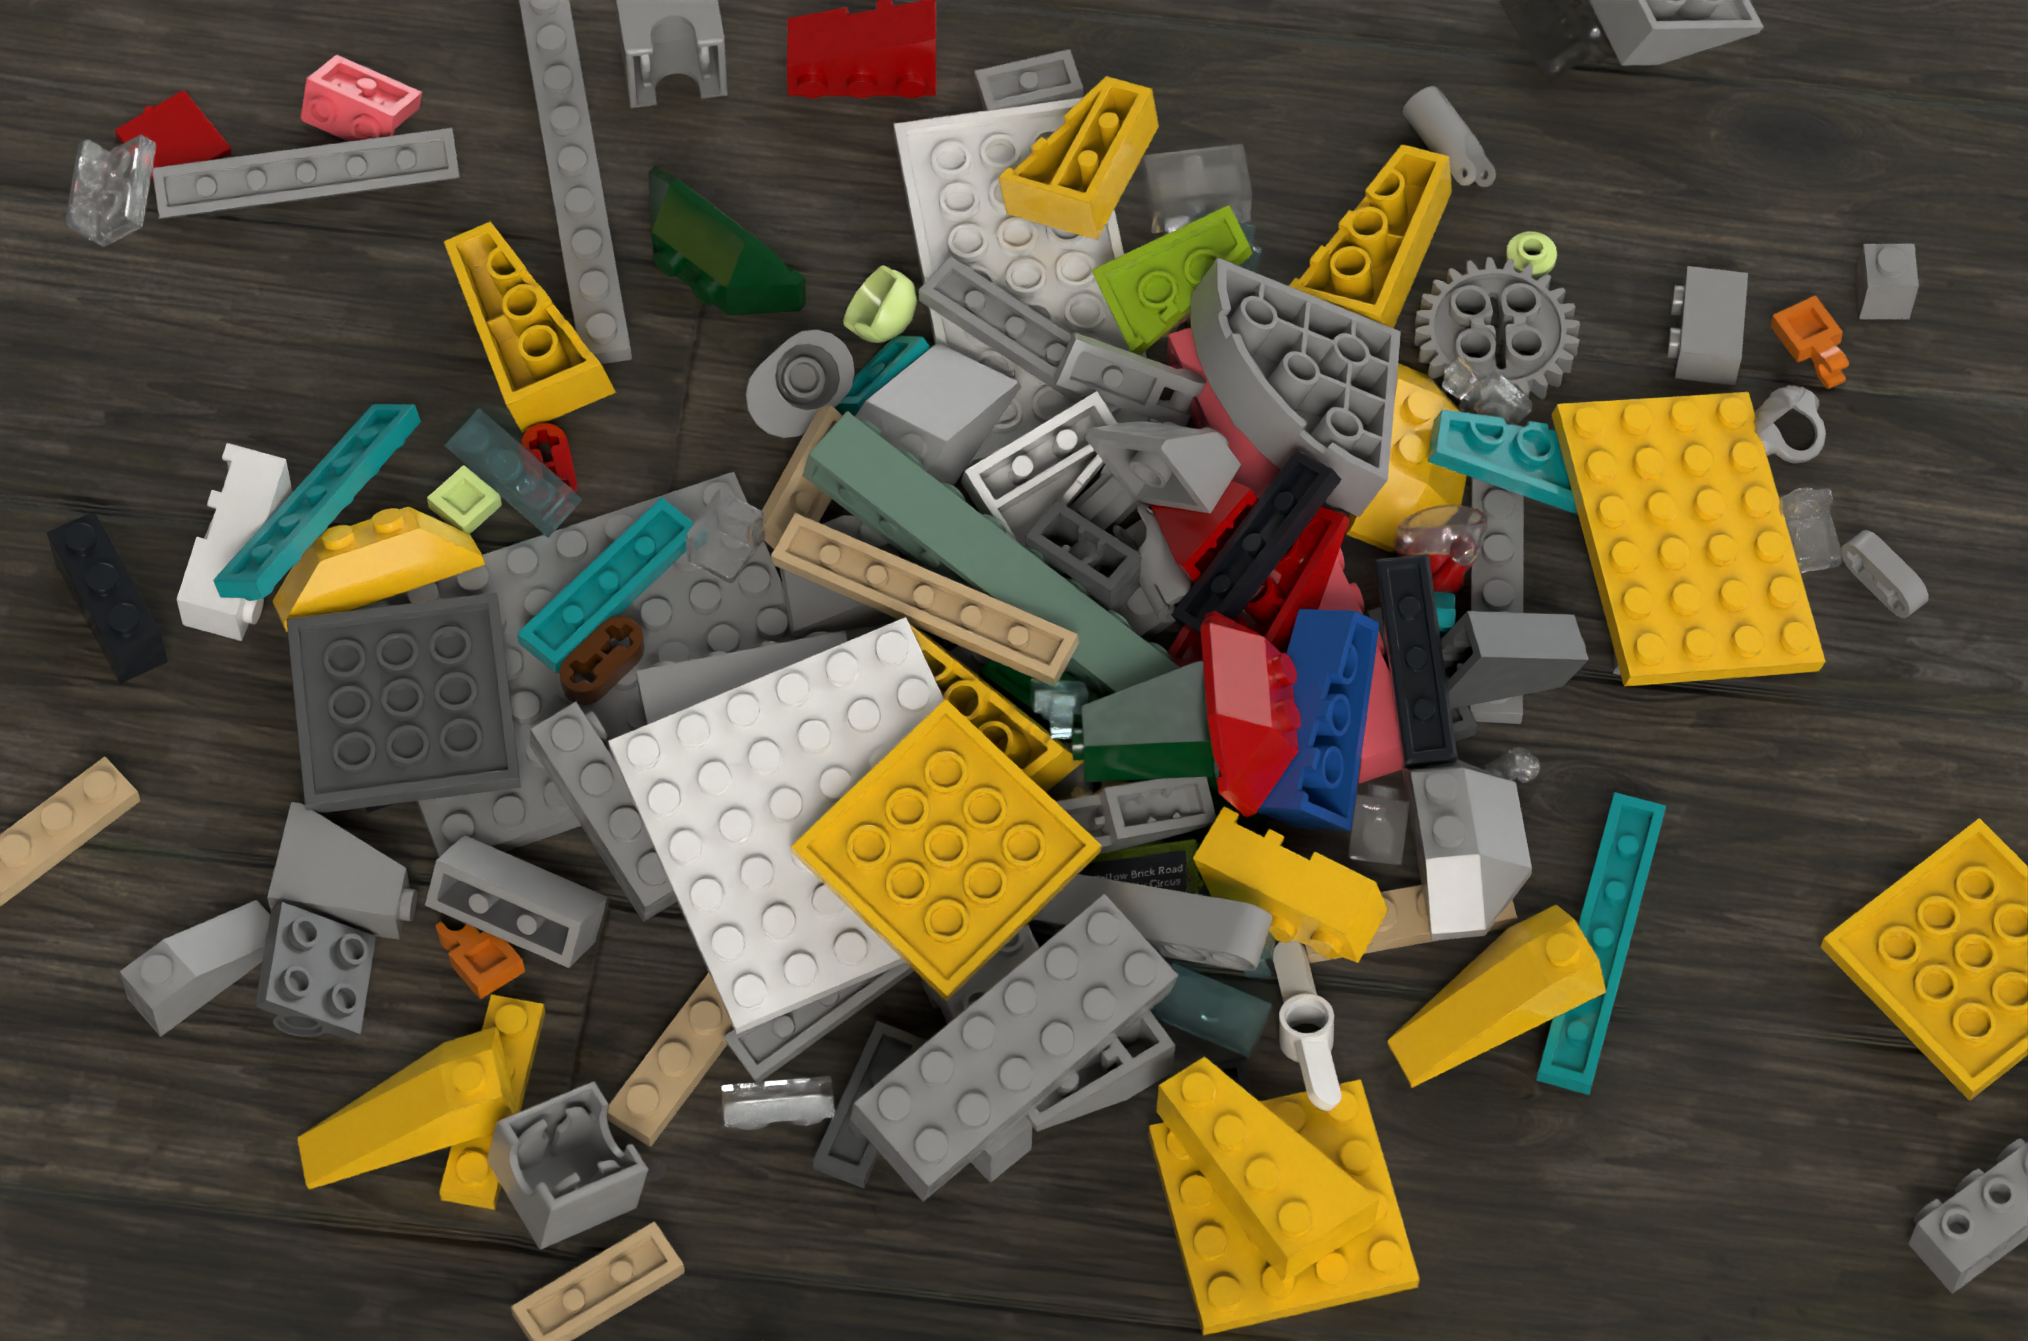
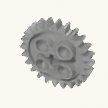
M1492 257L1487 258L1485 270H1478L1471 260L1467 261L1465 275L1463 276L1455 269L1450 268L1448 269L1446 283L1435 279L1431 294H1423L1420 310L1416 313L1414 345L1420 346L1418 361L1419 363H1430L1428 371L1430 378L1434 379L1444 375L1443 392L1446 393L1456 386L1461 388L1460 402L1463 403L1472 394L1479 395L1480 408L1485 409L1490 398H1497L1501 409L1506 410L1509 397H1515L1523 407L1527 406L1530 391L1539 398L1544 399L1546 398L1548 384L1559 388L1563 372H1571L1573 356H1577L1579 339L1577 338L1580 321L1573 320L1575 305L1570 303L1563 304L1566 290L1558 288L1549 291L1551 280L1549 274L1537 281L1532 278L1533 265L1529 264L1521 273L1515 272L1513 259H1508L1503 269H1496ZM1490 297L1496 298L1498 303V337L1500 341H1503L1501 350L1503 370L1498 369L1496 366V334L1494 326L1491 325L1493 309ZM1511 309H1522V310H1525V311H1527V312H1525V313H1519V312H1515V311H1513V310H1511ZM1462 311H1472L1476 314L1467 315L1462 313ZM1523 351L1528 352L1532 355L1523 356L1518 354L1517 352ZM1466 354H1477L1481 358H1471Z

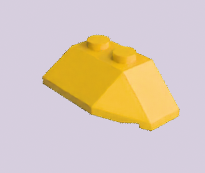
M1399 363L1388 480L1360 517L1350 513V521L1346 530V535L1391 553L1396 551L1397 546L1414 536L1427 534L1458 517L1467 475L1428 462L1434 419L1441 410L1461 411L1432 378Z
M409 506L402 509L390 508L376 513L372 519L351 526L338 525L324 531L303 553L300 561L292 567L274 597L273 604L285 631L288 632L287 619L350 611L484 566L485 562L470 534Z

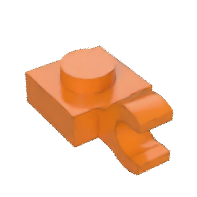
M1816 295L1772 315V330L1797 363L1811 357L1817 376L1827 389L1846 381V377L1841 370L1849 366V361L1845 354L1836 346L1841 343L1843 331Z

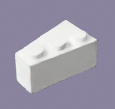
M227 443L222 459L227 461L229 469L222 492L211 491L207 506L216 509L205 537H196L176 600L183 625L242 641L249 623H257L262 612L264 598L255 601H248L245 598H220L213 580L293 491L286 459Z

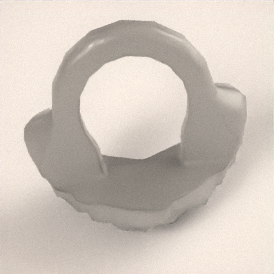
M1796 385L1779 388L1772 392L1762 406L1754 412L1756 416L1754 420L1755 432L1763 442L1767 456L1776 454L1784 461L1796 464L1808 462L1819 454L1824 446L1826 431L1824 422L1817 413L1819 399L1811 391ZM1792 408L1810 419L1814 426V442L1807 450L1798 451L1789 447L1783 440L1781 432L1773 423Z

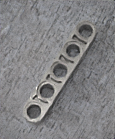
M1077 874L1028 922L1030 930L1036 933L1053 937L1105 894L1160 956L1242 971H1255L1273 917L1267 911L1244 902Z

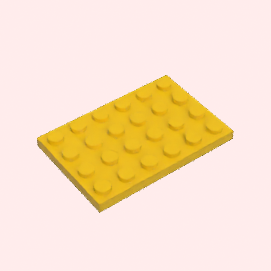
M1749 392L1557 404L1551 415L1624 687L1819 672L1826 661L1764 444L1755 432L1754 420L1756 416Z

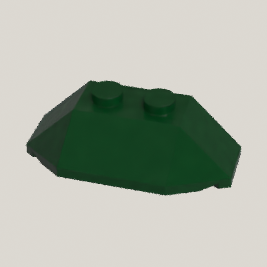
M654 166L649 171L653 259L657 267L664 274L672 278L677 276L691 287V290L701 302L708 306L714 304L727 315L799 312L806 306L804 276L792 267L790 268L784 264L780 257L760 240L679 179L664 172L657 166Z

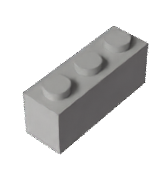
M463 835L436 860L425 906L570 968L596 942L607 897Z

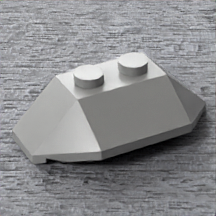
M1458 759L1456 763L1403 769L1402 763V774L1431 941L1485 936L1494 925L1495 919L1510 904L1532 875L1531 860L1516 782Z

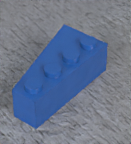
M1299 609L1287 650V655L1292 659L1297 672V681L1293 684L1294 702L1301 718V726L1297 729L1299 752L1257 811L1258 813L1294 828L1351 831L1379 622L1352 610Z

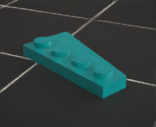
M1441 410L1434 419L1428 462L1578 515L1558 437L1555 430L1548 429V424L1529 421L1525 426L1506 424L1505 420L1501 417Z

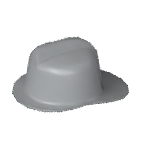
M817 329L801 331L787 339L756 368L748 380L745 397L748 412L755 424L773 436L780 438L798 437L806 432L818 408L830 405L835 408L850 391L855 375L853 357L847 346L832 333Z

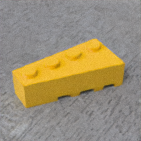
M491 222L444 241L504 401L521 432L527 431L531 426L546 423L616 393L601 363L586 347L574 328L565 320L552 303L550 297L530 275L525 265Z
M909 623L943 698L947 699L1043 791L1047 792L1083 763V760L1073 761L1071 749L928 634Z

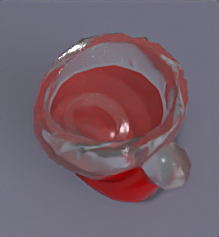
M1441 505L1420 510L1404 519L1398 525L1395 531L1393 547L1397 551L1398 557L1429 554L1434 592L1456 594L1464 586V575L1475 562L1479 554V548L1483 545L1488 528V517L1478 509L1461 505Z

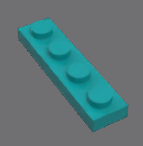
M661 497L517 633L518 644L557 674L565 658L601 623L611 617L620 615L701 538L700 527Z

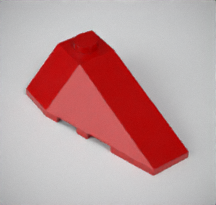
M1321 507L1236 618L1235 622L1265 637L1282 654H1287L1299 609L1318 610L1350 521L1349 518L1339 512ZM1182 627L1168 651L1173 662L1181 668L1194 662L1203 661L1201 637Z

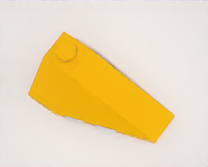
M1554 905L1509 927L1392 1035L1387 1040L1388 1046L1410 1086L1413 1088L1606 993L1600 961L1575 919L1558 905Z
M492 1027L442 1043L297 1137L305 1181L309 1190L492 1134L498 1121L517 1114L498 1028Z

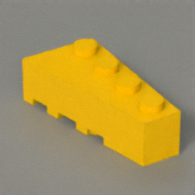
M1401 145L1367 187L1365 190L1366 196L1354 211L1349 210L1339 222V230L1326 247L1321 245L1311 257L1310 267L1300 279L1295 278L1289 285V287L1393 329L1452 193L1449 156L1406 145Z
M1203 1057L1159 1085L1156 1112L1175 1135L1283 1283L1374 1226L1379 1199L1207 1058Z

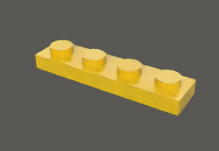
M491 995L482 1031L492 1027H497L499 1030L516 1111L519 1113L545 1017V1007L541 1003ZM494 1133L451 1146L440 1188L441 1200L492 1210L496 1209L501 1184L487 1162Z

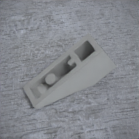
M255 900L163 939L119 971L128 1000L160 1037L263 962L270 914Z
M1149 1010L1025 1116L1038 1132L1125 1101L1173 1073L1175 1044Z

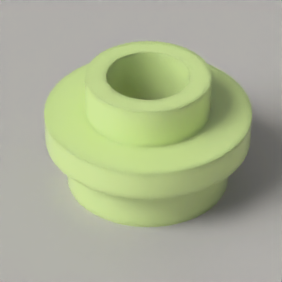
M1523 232L1516 235L1509 242L1506 252L1507 261L1508 259H1513L1515 272L1521 273L1529 264L1533 265L1532 278L1534 280H1538L1548 274L1555 266L1557 249L1553 241L1538 232ZM1525 251H1534L1538 255H1529Z

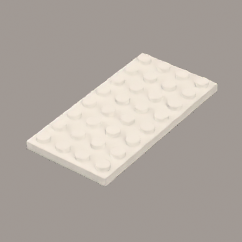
M1082 98L894 124V138L923 285L951 256L1072 335L1075 332L1130 352L1091 271L1124 255L1115 210L1112 212L1098 240L1006 214L998 178L1007 168L1010 167L1014 170L1032 154L1031 146L1041 137L1047 140L1065 123L1063 116ZM928 307L935 344L939 342L1018 381L1021 385L1020 390L966 469L1076 404ZM1144 352L1141 356L1147 358L1146 353ZM1104 402L1118 424L1134 421L1161 424L1160 421Z

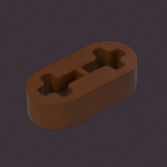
M611 617L601 623L565 658L559 673L562 691L568 700L582 705L597 702L639 663L645 648L640 625L629 617ZM614 637L616 640L622 641L629 637L630 647L625 648L622 645H618L612 650L610 639ZM593 670L594 682L589 683L586 680H582L578 684L575 683V673L578 672L585 676Z

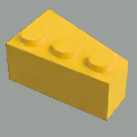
M1223 807L1193 857L1211 897L1244 902L1267 911L1273 917L1268 935L1280 942L1291 943L1293 940L1311 946L1313 950L1326 958L1337 959L1340 956L1359 963L1388 913V908L1377 883L1317 852H1314L1311 859L1308 860L1282 847L1281 844L1284 841V836L1269 829L1265 837H1262L1238 825L1237 819L1239 814Z

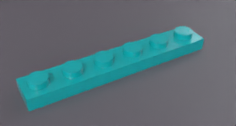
M373 404L214 578L213 581L220 598H245L248 601H255L268 596L278 581L292 566L300 561L303 553L327 530L328 525L337 515L352 503L354 496L370 478L380 471V467L396 449L405 443L406 438L421 423L415 405Z
M1614 792L1578 924L1600 961L1606 993L1553 1018L1536 1081L1590 1095L1666 805Z

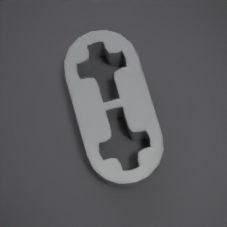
M1863 530L1841 547V554L1848 569L1896 616L1907 618L1927 603L1928 592L1923 581L1875 533Z

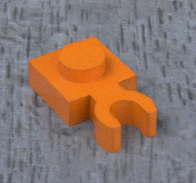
M441 921L436 924L440 944L443 948L450 951L448 956L451 967L480 1000L525 972L523 959L507 941L485 931L480 933L478 928L462 922L464 928L458 931L447 929Z

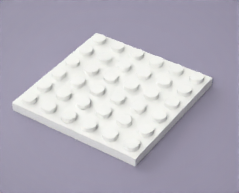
M906 617L608 741L612 755L736 1034L906 963L791 853V846L944 700Z

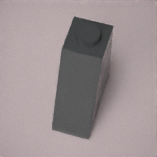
M1467 611L1441 639L1451 709L1563 687L1589 660L1585 641L1581 637L1575 615Z

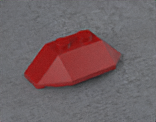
M1216 611L1205 614V619L1202 621L1200 628L1207 719L1213 756L1219 769V776H1217L1218 790L1222 797L1245 817L1256 814L1299 752L1297 729L1301 726V718L1294 702L1293 684L1297 681V672L1289 655L1286 653L1282 654L1265 637Z

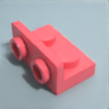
M335 55L306 79L301 120L349 142L394 136L395 129L420 108L422 92Z

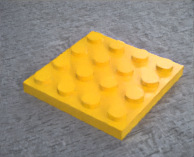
M944 699L791 846V853L941 997L948 1001L1101 852L1102 845L947 699Z
M1979 818L1824 937L1820 947L1969 1101L2028 1055V866Z
M1361 1079L1339 1084L1341 1100L1330 1111L1317 1108L1310 1101L1307 1091L1260 1101L1266 1108L1379 1199L1374 1226L1285 1283H1283L1165 1122L1149 1126V1140L1203 1335L1418 1288L1419 1275Z

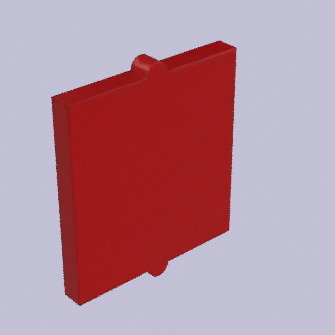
M184 90L154 107L146 106L144 113L114 130L116 137L153 182L152 168L223 159L232 153L229 144Z

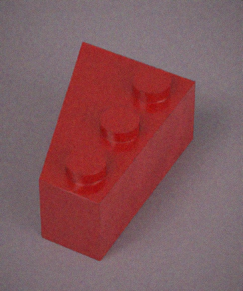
M893 0L876 1L875 10L849 14L848 8L844 7L788 18V96H803L806 98H819L822 96H852L855 98L902 96L909 99L921 96H936V0H921L894 6Z

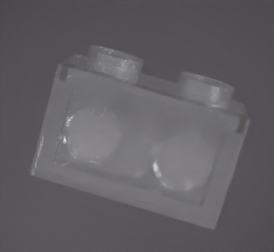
M139 135L120 146H116L110 151L105 150L90 140L79 143L65 219L67 227L102 247L142 228L156 143L143 135Z

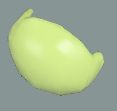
M887 266L878 267L858 289L847 307L843 319L844 326L868 342L881 343L893 339L901 334L913 320L917 305L914 284L905 275L896 270H892Z

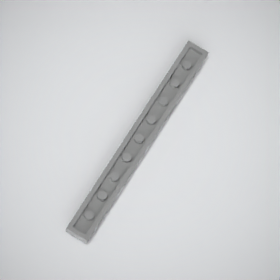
M519 0L575 331L601 364L632 360L569 0Z

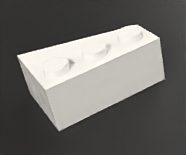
M1096 391L966 469L961 483L980 514H988L996 518L1004 526L1007 534L1024 547L1025 536L1057 500L1068 507L1105 464L1084 437L1088 429L1118 423Z

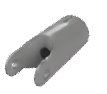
M1436 86L1427 87L1408 100L1402 111L1403 116L1430 152L1449 156L1450 173L1455 180L1464 186L1470 185L1474 181L1481 187L1490 186L1496 176L1493 165L1485 156L1484 150L1475 135L1441 90ZM1463 170L1467 172V176L1465 178L1462 175ZM1487 170L1488 177L1484 179L1483 174Z
M1140 504L1138 512L1146 525V539L1141 547L1137 550L1131 537L1122 527L1115 525L1112 528L1115 538L1142 554L1140 586L1158 620L1168 623L1176 620L1171 614L1192 588L1193 583L1177 565L1154 513L1146 505Z

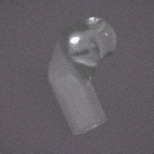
M1518 747L1511 748L1487 764L1483 770L1511 781L1517 778L1522 783H1527L1529 780H1534L1540 771V762L1538 758L1530 755L1528 749Z

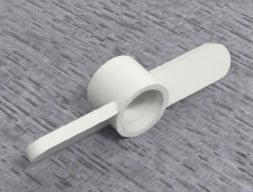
M1293 940L1291 943L1279 942L1274 948L1272 958L1284 1002L1279 1013L1280 1048L1288 1058L1300 1063L1310 1101L1317 1108L1330 1111L1341 1100V1091L1331 1056L1334 1043V1011L1328 1001L1317 995L1305 947ZM1307 1023L1316 1025L1321 1030L1314 1033H1300L1293 1030L1292 1027Z

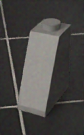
M291 802L267 897L270 910L279 903L284 902L373 936L400 940L404 921L412 922L417 904V890L410 889L407 869L315 811L306 810L305 805L302 803Z

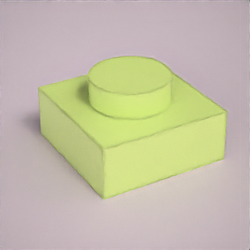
M464 465L427 497L428 508L448 525L468 534H471L502 506L500 494Z

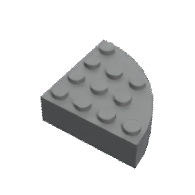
M1217 257L1191 294V329L1195 347L1213 392L1228 413L1233 425L1242 431L1256 449L1280 470L1296 450L1332 468L1342 480L1325 502L1332 507L1341 508L1360 517L1388 480L1401 331Z

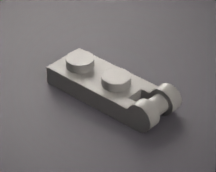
M1075 332L1071 336L1054 375L1055 384L1086 396H1090L1097 391L1106 403L1163 423L1172 422L1180 427L1187 426L1192 415L1189 409L1194 397L1201 395L1206 384L1205 378L1191 370L1176 369ZM1164 387L1174 390L1170 400L1163 401L1159 399Z

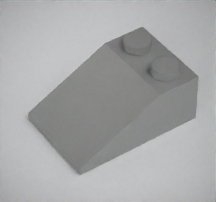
M1589 0L1621 65H1659L1758 34L1764 28L1750 0Z
M938 342L867 399L855 417L859 420L865 419L874 424L882 433L883 439L897 450L907 451L914 455L922 463L924 470L940 483L945 482L954 486L1020 390L1021 385L1018 381Z

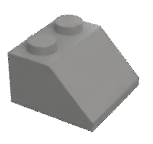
M1134 421L1089 428L1084 435L1088 443L1135 502L1211 514L1241 466V463L1229 449L1227 439L1218 431L1208 427L1194 429L1180 427L1172 422L1160 424Z
M843 515L823 523L827 527L900 557L898 549L855 516ZM780 568L791 637H806L811 633L820 631L834 632L890 624L899 620Z

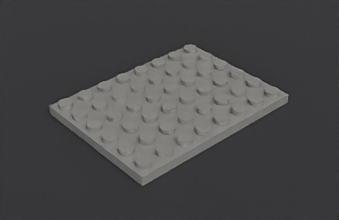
M734 472L482 555L485 562L484 566L350 610L497 593L521 788L416 801L438 858L463 835L502 852H507L581 826L530 747V729L574 702L568 700L563 694L560 673H554L518 644L517 633L661 497L700 527L701 538L618 615L635 620L642 629L645 648L639 663L603 698L592 704H578L585 715L593 712L602 724L608 738L603 741V744L613 759L608 741L645 726L638 695L637 670L647 669L652 664L662 661L679 663L699 659L710 652L722 651L731 653L751 649L762 642L774 641L784 643L804 638L791 637L783 584L773 565L764 540L752 530L756 521ZM614 637L610 639L612 650L618 645H622L625 648L630 647L629 637L622 641L616 640ZM593 670L585 676L578 672L574 674L576 684L582 680H586L589 683L594 682Z

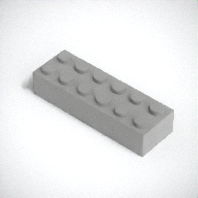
M1104 894L854 1103L850 1119L924 1202L1170 994L1178 974Z

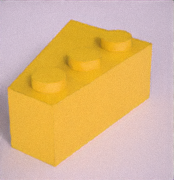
M1107 76L1063 116L1065 123L1047 140L1041 137L1031 146L1032 154L1013 170L1009 167L998 177L1006 214L1098 240L1159 127L1151 88Z

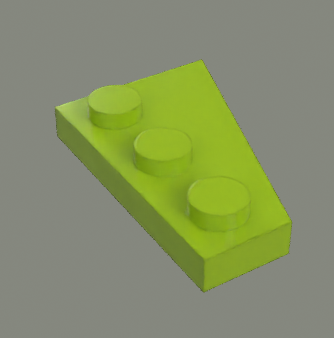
M1227 205L1091 271L1130 352L1141 356L1191 310V294L1217 257L1240 266L1253 253L1230 205Z

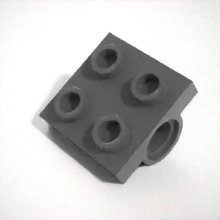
M279 903L271 909L255 1007L274 1013L273 1025L278 1030L289 1035L316 1037L327 1032L349 1041L361 1035L376 936L287 903Z

